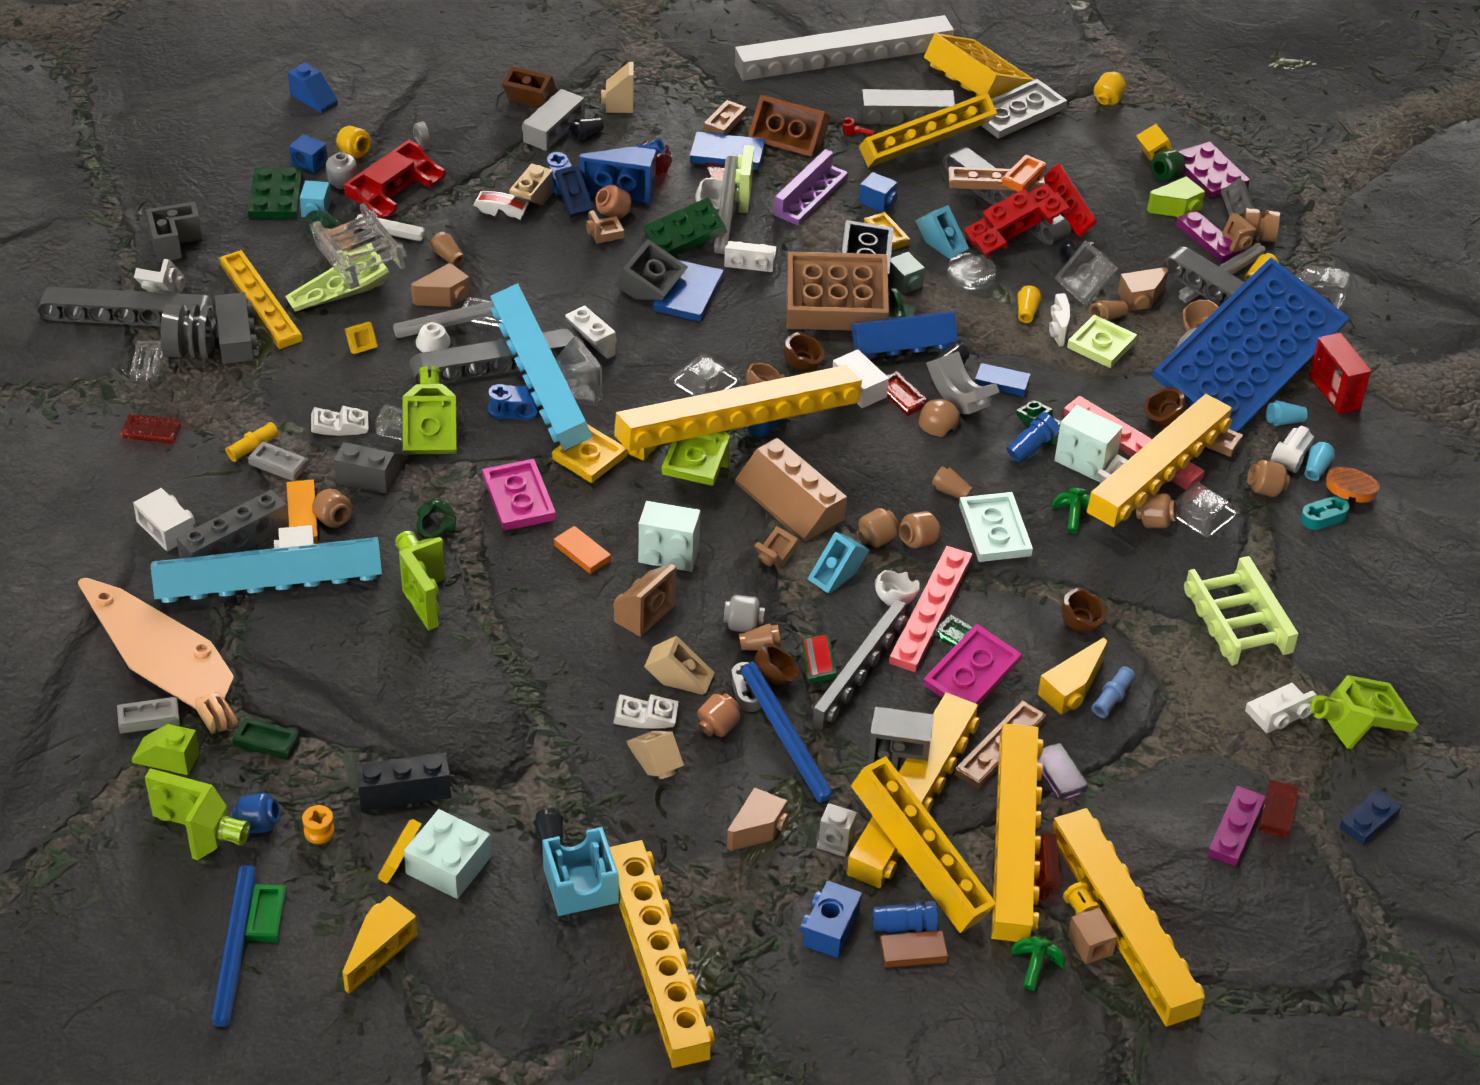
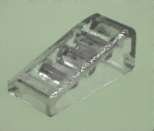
M384 404L376 418L377 435L403 440V410Z

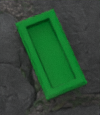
M255 884L245 934L246 942L278 943L287 895L286 885Z

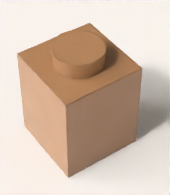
M1100 908L1091 911H1081L1071 917L1068 937L1085 964L1113 955L1117 935Z

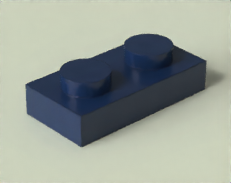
M579 165L556 170L554 174L569 217L592 211L593 206Z
M1377 789L1341 820L1339 828L1360 844L1365 845L1400 813L1402 806Z

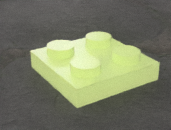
M744 146L743 155L738 156V169H736L735 178L737 188L735 189L734 202L739 203V213H748L752 187L754 146Z
M1093 315L1068 340L1067 348L1111 368L1136 343L1137 334Z

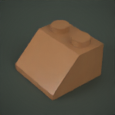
M670 564L650 570L642 578H638L624 594H620L613 604L614 622L639 637L647 632L675 606L676 566Z

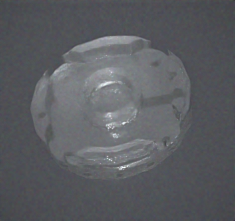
M964 253L950 260L947 273L950 281L959 288L981 290L993 284L996 278V266L992 260L986 259L984 255L979 254L977 257L972 256V253Z

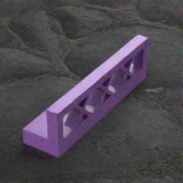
M825 149L775 196L774 216L799 226L848 178V172L832 166L833 152ZM831 174L837 178L827 179L826 176ZM825 186V190L814 191L815 187ZM802 199H813L812 202L802 203L801 201ZM797 210L801 212L798 216L789 213L790 211Z

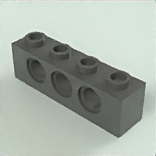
M269 490L176 538L180 559L248 550L278 534V528L289 527L286 504L272 490Z

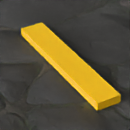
M240 250L219 257L220 266L239 293L245 292L246 302H252L253 313L276 346L282 349L302 342V334L243 251Z

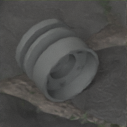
M166 304L161 320V345L164 356L184 358L187 347H189L192 358H198L201 354L202 358L210 359L213 355L217 332L213 307L211 305H203L200 309L199 305H193L188 316L187 308L184 304Z

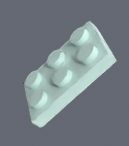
M1012 492L960 497L959 506L978 562L1032 556L1033 548Z

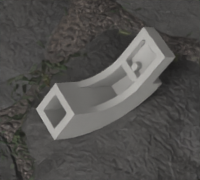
M959 351L926 363L940 395L944 400L953 403L962 414H971L991 406V395L999 393L996 383L979 386L972 381L966 372Z

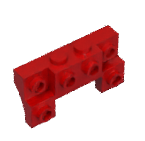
M408 140L344 184L345 196L362 204L363 213L372 217L386 219L398 211L397 203L392 201L391 197L414 181H418L430 188L445 178L446 174L445 169L433 162L419 144Z
M1047 183L1029 193L1022 189L983 211V219L964 229L965 237L972 247L977 248L986 259H989L990 253L1001 247L1004 249L1008 248L1006 241L1041 223V215L1051 224L1053 223L1052 219L1062 213H1071L1070 207L1058 192L1054 193Z

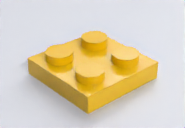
M588 425L592 438L566 450H563L561 445L552 451V459L590 483H593L627 456V449Z

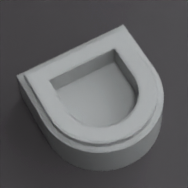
M425 122L415 123L413 126L414 139L423 150L431 149L429 131Z

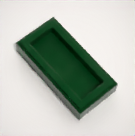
M244 718L232 741L233 746L288 760L300 739L298 731Z

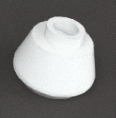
M434 322L424 325L416 338V346L423 353L448 349L451 343L444 327Z

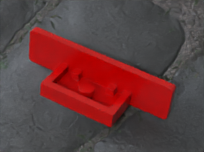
M1059 163L1056 164L1044 176V182L1048 184L1054 193L1058 192L1068 204L1071 213L1067 214L1064 212L1062 214L1066 217L1075 233L1082 237L1097 223V219L1064 168Z

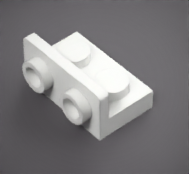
M728 241V245L725 246L724 267L773 272L777 246Z
M1290 683L1248 702L1245 711L1267 734L1276 729H1283L1289 723L1299 718L1304 719L1312 713V700L1317 695L1314 691L1303 694L1293 683Z

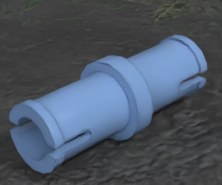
M1123 666L1118 670L1112 681L1104 685L1102 688L1103 693L1092 705V711L1097 716L1106 718L1114 705L1122 701L1125 697L1126 689L1136 678L1134 671Z

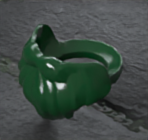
M896 288L890 289L888 294V319L913 316L916 306L903 304Z
M433 498L425 502L418 509L417 530L425 539L442 537L446 532H455L457 517L453 508L447 502ZM434 512L444 514L445 517L443 518L442 525L437 531L427 532L423 529V521Z

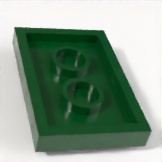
M254 168L248 207L249 219H297L303 178L302 168Z
M709 197L643 226L648 239L673 257L727 233L726 226Z

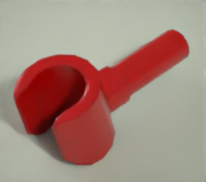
M845 118L843 120L842 131L846 136H851L855 133L869 136L874 135L873 130L855 126L853 118Z

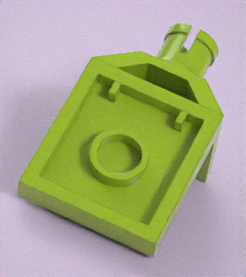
M428 366L421 367L419 369L420 384H416L403 395V454H457L456 395L443 384H440V369L438 367L431 366L430 378L428 377Z
M726 431L672 442L662 465V475L714 486L720 468H729L730 436Z
M404 531L395 539V545L399 549L402 591L429 631L438 627L440 607L436 600V595H439L437 582L445 580L443 540L441 537L418 541L414 532Z
M1347 675L1329 697L1318 695L1311 703V712L1315 714L1314 717L1327 719L1347 749H1352L1372 726L1412 732L1418 726V723L1392 685L1386 682Z
M149 769L145 776L152 815L163 821H173L186 826L192 859L199 860L216 850L221 841L224 840L241 846L245 844L250 832V823L229 817L227 806L213 785Z

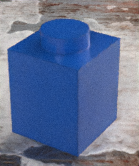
M872 172L860 185L859 203L880 212H885L897 201V182Z

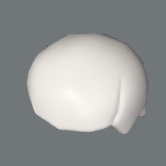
M705 178L702 180L695 195L696 202L709 197L719 214L723 181L715 178Z
M884 570L875 580V589L880 599L888 606H891L896 599L908 605L919 592L920 582L918 580L911 582L907 572L898 574L891 570Z

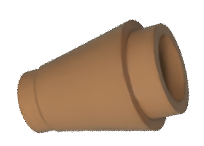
M439 232L432 238L430 245L434 253L454 266H458L464 261L465 256L450 234Z
M1097 300L1090 306V317L1096 315L1109 322L1126 315L1128 312V306L1125 301Z
M942 466L932 481V485L936 487L937 491L958 499L960 497H969L973 491V487L969 486L950 467L947 469Z
M769 623L739 634L742 651L759 650L766 643L782 647L778 624L771 626Z

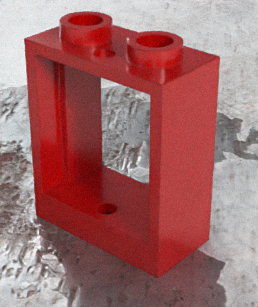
M1341 333L1319 337L1309 377L1338 415L1361 410L1371 370ZM1336 365L1343 372L1342 378L1335 371Z

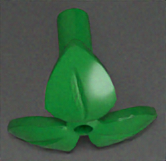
M1069 488V493L1062 492L1055 497L1051 507L1056 509L1070 504L1067 532L1076 534L1078 533L1081 507L1087 510L1090 496L1087 495L1088 491L1085 489Z
M1030 936V939L1023 938L1013 945L1011 954L1032 952L1023 984L1025 989L1031 991L1036 989L1045 956L1061 968H1064V954L1058 947L1052 945V941Z

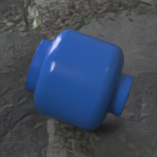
M268 793L244 795L239 798L236 807L233 808L232 818L248 821L250 823L249 834L269 832L280 820V807L278 801L273 799Z

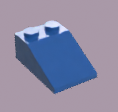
M626 147L581 154L580 171L589 196L596 197L600 189L608 185H615L630 194L632 203L650 205L656 188V150Z

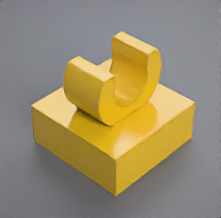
M371 322L345 328L352 354L378 347Z

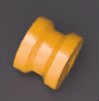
M322 805L308 808L302 816L305 838L313 844H324L330 841L335 833L332 811Z

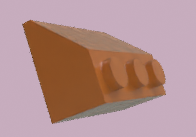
M760 95L748 137L765 139V145L813 157L825 138L831 117L824 111Z

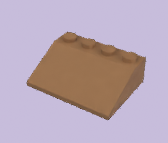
M788 252L786 329L852 331L851 323L888 319L887 254Z

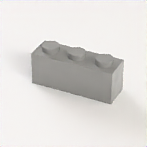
M560 89L523 122V142L545 151L550 149L569 131L570 123L575 119H582L585 116L584 97Z

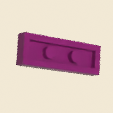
M1197 210L1177 217L1176 225L1221 264L1241 253V251L1232 252L1229 250L1232 240L1223 236L1222 232Z
M1240 786L1236 787L1211 843L1208 857L1235 867L1237 866L1264 804V795Z

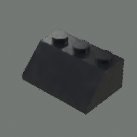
M846 220L840 253L887 254L889 277L894 228Z

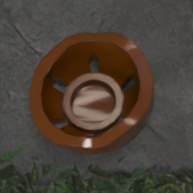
M796 332L786 339L784 357L792 368L799 371H812L822 363L825 352L817 339L809 337L802 332Z
M1163 388L1147 398L1144 411L1154 424L1167 427L1186 411V399L1183 392L1179 389Z
M1075 588L1065 595L1061 605V614L1064 622L1070 628L1078 632L1088 633L1095 631L1101 626L1106 618V609L1098 596L1089 593L1085 588Z
M766 643L758 650L755 656V663L769 685L773 687L786 686L799 677L800 671L795 666L794 658L779 646Z

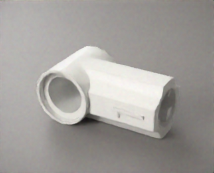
M1304 426L1293 428L1285 441L1277 444L1272 454L1271 462L1282 464L1286 470L1297 473L1306 451L1313 442L1314 436L1310 433L1309 429Z

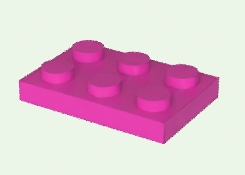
M534 459L482 469L485 485L503 531L556 520L555 509Z
M975 624L923 679V685L942 698L945 693H949L979 706L1021 661L1022 653L978 624Z

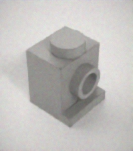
M828 803L820 821L819 840L816 848L845 857L855 836L857 812Z

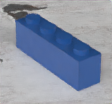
M951 311L851 323L854 351L859 350L867 358H876L879 352H886L887 356L902 354L901 350L911 349V352L926 351V346L934 345L935 349H945L951 342H958L955 312Z

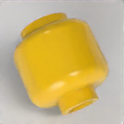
M1106 72L1101 75L1095 84L1093 92L1100 104L1116 105L1126 92L1127 85L1121 74Z
M346 126L339 131L336 138V147L339 152L359 159L364 157L370 150L371 138L364 129Z

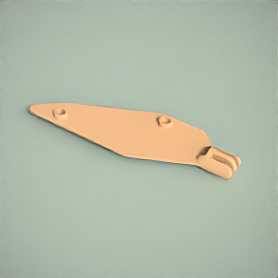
M82 578L78 581L79 588L129 669L195 708L211 734H215L216 729L218 732L225 731L227 724L230 728L237 726L238 720L225 701L234 676L210 640L121 588L90 578Z

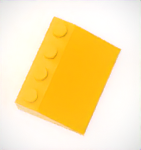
M935 33L924 55V58L931 62V67L940 71L943 70L946 72L945 76L947 78L959 81L962 88L977 93L976 97L988 92L990 98L993 99L1035 80L974 39Z

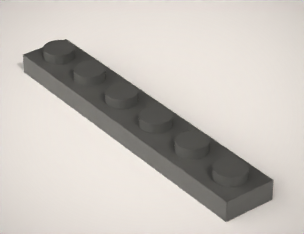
M897 599L893 602L816 704L813 714L814 728L823 731L829 722L833 723L836 720L840 707L843 703L847 704L850 701L855 687L863 684L867 671L870 667L877 665L881 652L884 649H889L896 632L903 630L907 622V616H905L906 603Z

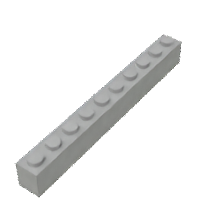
M943 15L735 47V67L742 81L925 53L935 33L953 36L954 29L946 16Z

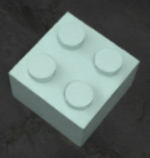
M1076 405L1060 423L1054 461L1100 482L1097 472L1099 469L1105 471L1118 454L1123 426Z
M646 501L639 521L638 562L662 567L673 564L678 570L692 572L699 551L700 510Z
M440 809L437 810L404 850L407 875L456 899L460 897L492 857L490 833Z

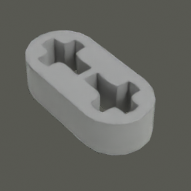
M740 662L732 669V686L735 697L743 711L755 712L761 708V705L747 681H744L743 674L741 673L743 666L749 663ZM750 692L752 699H749L746 693Z

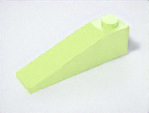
M369 245L285 297L296 312L370 291L382 285L391 276L373 247Z

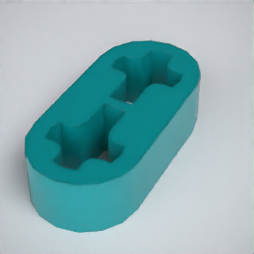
M1334 496L1307 504L1302 510L1300 522L1304 527L1312 530L1343 522L1347 518L1349 503L1345 499Z

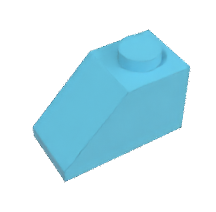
M949 205L932 211L916 220L925 242L948 259L969 249Z
M835 532L807 579L831 594L857 573L870 550L851 537Z

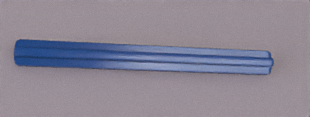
M754 662L745 664L741 673L814 797L819 803L830 800L832 790L757 664Z
M242 865L238 871L212 1014L213 1025L216 1027H227L231 1021L256 879V869L252 865Z

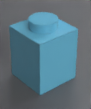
M305 180L300 195L301 216L305 218L326 219L331 203L329 182Z

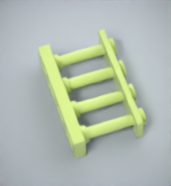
M1249 556L1239 558L1237 569L1234 574L1201 580L1195 569L1188 571L1187 580L1184 583L1185 593L1187 597L1192 599L1198 615L1204 619L1210 635L1215 637L1222 655L1227 657L1232 666L1238 664L1241 650L1274 643L1283 655L1294 652L1298 632ZM1237 584L1244 593L1213 600L1208 590ZM1249 604L1253 606L1257 613L1225 619L1220 610ZM1261 623L1265 625L1268 633L1237 639L1232 629Z

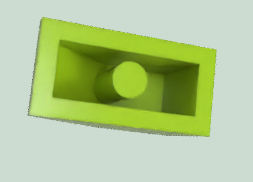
M1188 177L1181 178L1151 191L1147 211L1149 213L1175 217L1194 210L1200 211L1205 191Z
M166 724L143 737L132 757V763L189 775L200 754L196 730Z

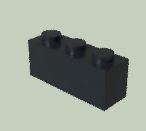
M446 752L355 764L361 811L451 798Z

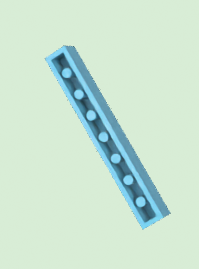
M517 283L491 295L494 306L490 307L496 322L502 320V323L498 324L504 338L510 337V340H507L506 343L512 355L518 354V357L514 359L520 372L526 371L527 373L522 376L528 389H535L531 395L536 406L542 405L544 408L539 412L545 425L549 423L552 425V427L548 428V431L554 443L559 441L563 450H566L592 438L588 425L519 284Z
M378 537L153 561L151 563L154 599H161L163 603L178 601L181 596H190V599L193 600L207 598L208 593L217 592L219 596H231L236 594V590L247 589V593L263 592L264 587L275 586L276 590L291 589L292 584L303 583L304 587L321 585L320 581L332 580L333 584L349 582L348 578L360 577L361 581L374 580L377 578L376 575L382 574Z

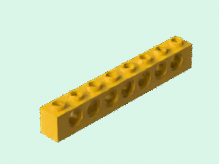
M642 840L609 847L619 875V906L671 1066L676 1068L710 1060L711 1046L715 1045L714 1033L711 1026L706 1027L705 1025L706 1012L703 1001L696 999L697 986L694 975H688L687 973L688 959L684 948L679 949L677 942L680 941L677 925L670 923L671 910L667 899L663 900L660 894L663 893L662 882L659 875L654 876L652 870L655 868L651 851L646 852Z

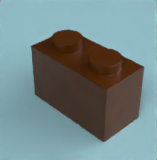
M511 66L502 83L509 101L537 108L544 105L551 96L558 92L551 75Z

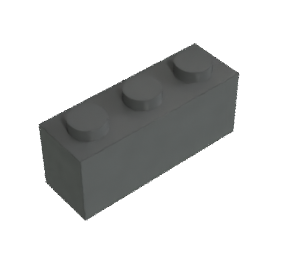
M245 292L215 295L222 363L252 361V350H257L256 334L250 335L255 333L254 318H248L253 317L252 302H246Z

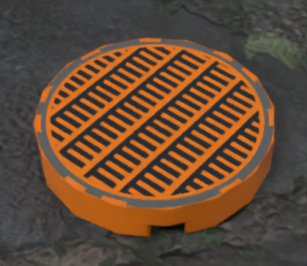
M1335 467L1329 470L1326 477V486L1333 494L1347 500L1349 496L1356 498L1355 501L1359 503L1370 502L1376 499L1380 487L1372 476L1353 468Z

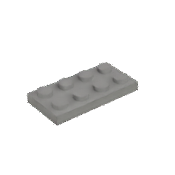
M1035 79L991 99L997 114L989 123L981 126L999 139L1067 107V100L1040 80Z

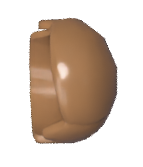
M1197 300L1186 306L1183 310V323L1186 332L1189 329L1198 328L1219 308L1218 305L1210 300Z
M764 363L751 364L746 373L747 385L785 378L783 374L780 375L771 365Z
M934 399L927 402L922 408L918 424L923 431L930 435L944 437L950 429L956 430L959 424L960 412L953 403L944 399Z

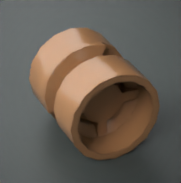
M1245 208L1243 218L1256 228L1253 240L1260 237L1261 241L1275 243L1279 228L1280 212L1266 210L1264 213H1261L1259 209Z

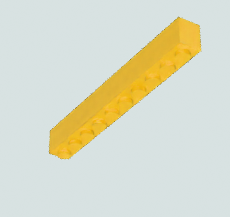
M845 365L616 412L614 436L628 451L859 403L862 379Z

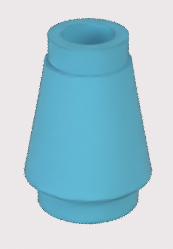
M1276 400L1274 403H1269L1266 418L1274 426L1305 422L1307 419L1306 407Z
M1318 442L1310 448L1304 475L1309 480H1319L1335 460V450L1330 444Z

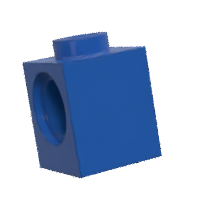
M303 134L289 146L292 166L315 174L326 165L328 160L326 143Z

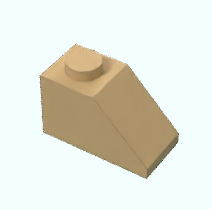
M628 62L606 80V90H601V104H606V113H633L634 62Z
M677 636L653 646L644 666L663 685L701 695L707 692L715 673Z
M651 731L627 741L628 747L647 775L659 776V779H664L676 774L675 769L684 766L673 732Z

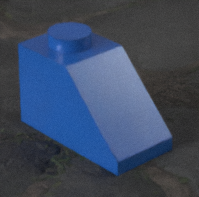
M304 62L288 71L290 95L320 113L338 104V99L319 70Z

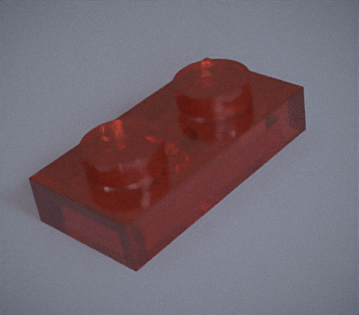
M1045 832L1041 836L1039 854H1035V861H1040L1038 880L1034 879V886L1039 887V899L1046 900L1053 891L1059 888L1061 883L1057 838L1055 834Z

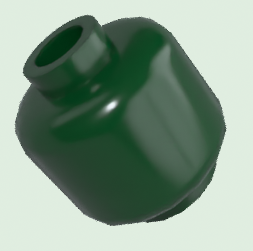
M1174 149L1158 152L1151 160V172L1157 180L1163 182L1176 179L1185 170V159L1179 151Z

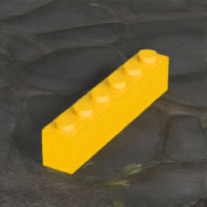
M987 92L869 136L861 143L859 149L869 168L989 123L997 114V111Z
M885 756L864 767L852 783V789L959 933L981 922L997 903L892 763Z

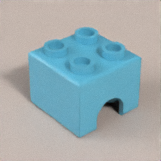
M603 827L586 830L585 840L573 847L562 846L559 836L542 840L543 868L558 916L619 903V875Z

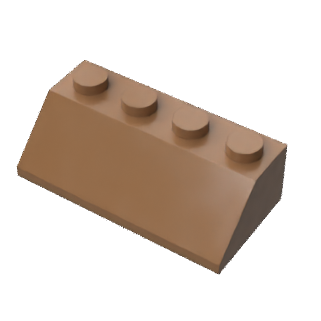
M778 438L757 448L735 479V483L803 543L845 520L847 496Z

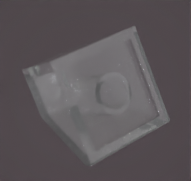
M1085 240L1055 276V279L1087 307L1117 271L1118 267L1103 252Z
M1306 265L1299 278L1338 309L1353 282L1352 275L1339 269Z
M578 336L571 339L555 360L576 403L595 407L602 406V366Z
M704 352L669 376V381L694 396L727 390L741 380L739 373Z
M1199 481L1175 499L1177 503V519L1206 538L1236 516L1241 509Z

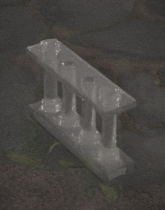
M364 203L359 205L363 217L333 229H325L319 221L310 224L315 245L350 290L360 286L357 278L360 272L392 259L401 269L406 268L403 259L406 257V252L403 245L393 239L378 221L374 210L370 211ZM365 226L368 228L339 241L334 239ZM373 237L377 239L373 242H370L348 252L346 250L342 251L343 249H346L348 247H351ZM382 248L386 250L358 263L353 261Z

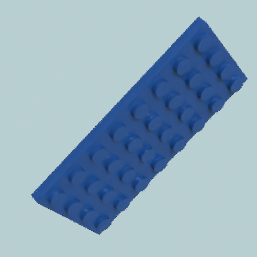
M1269 258L1153 371L1151 376L1166 388L1181 390L1185 396L1186 404L1190 407L1205 394L1232 407L1230 415L1232 422L1229 429L1239 433L1313 358L1318 338L1338 333L1350 317L1273 258Z

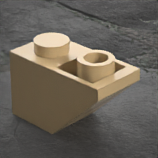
M531 164L511 187L510 194L543 206L553 194V170Z

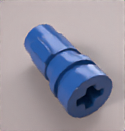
M1042 412L1036 417V420L1030 422L1028 429L1020 433L1006 447V450L1016 462L1021 463L1025 458L1029 459L1040 450L1043 442L1047 443L1051 440V437L1059 433L1060 427L1051 415Z
M916 901L913 905L892 904L873 906V931H886V935L905 934L906 930H915V933L922 932V930H925V932L937 931L938 915L936 902L924 901L921 904L920 901Z

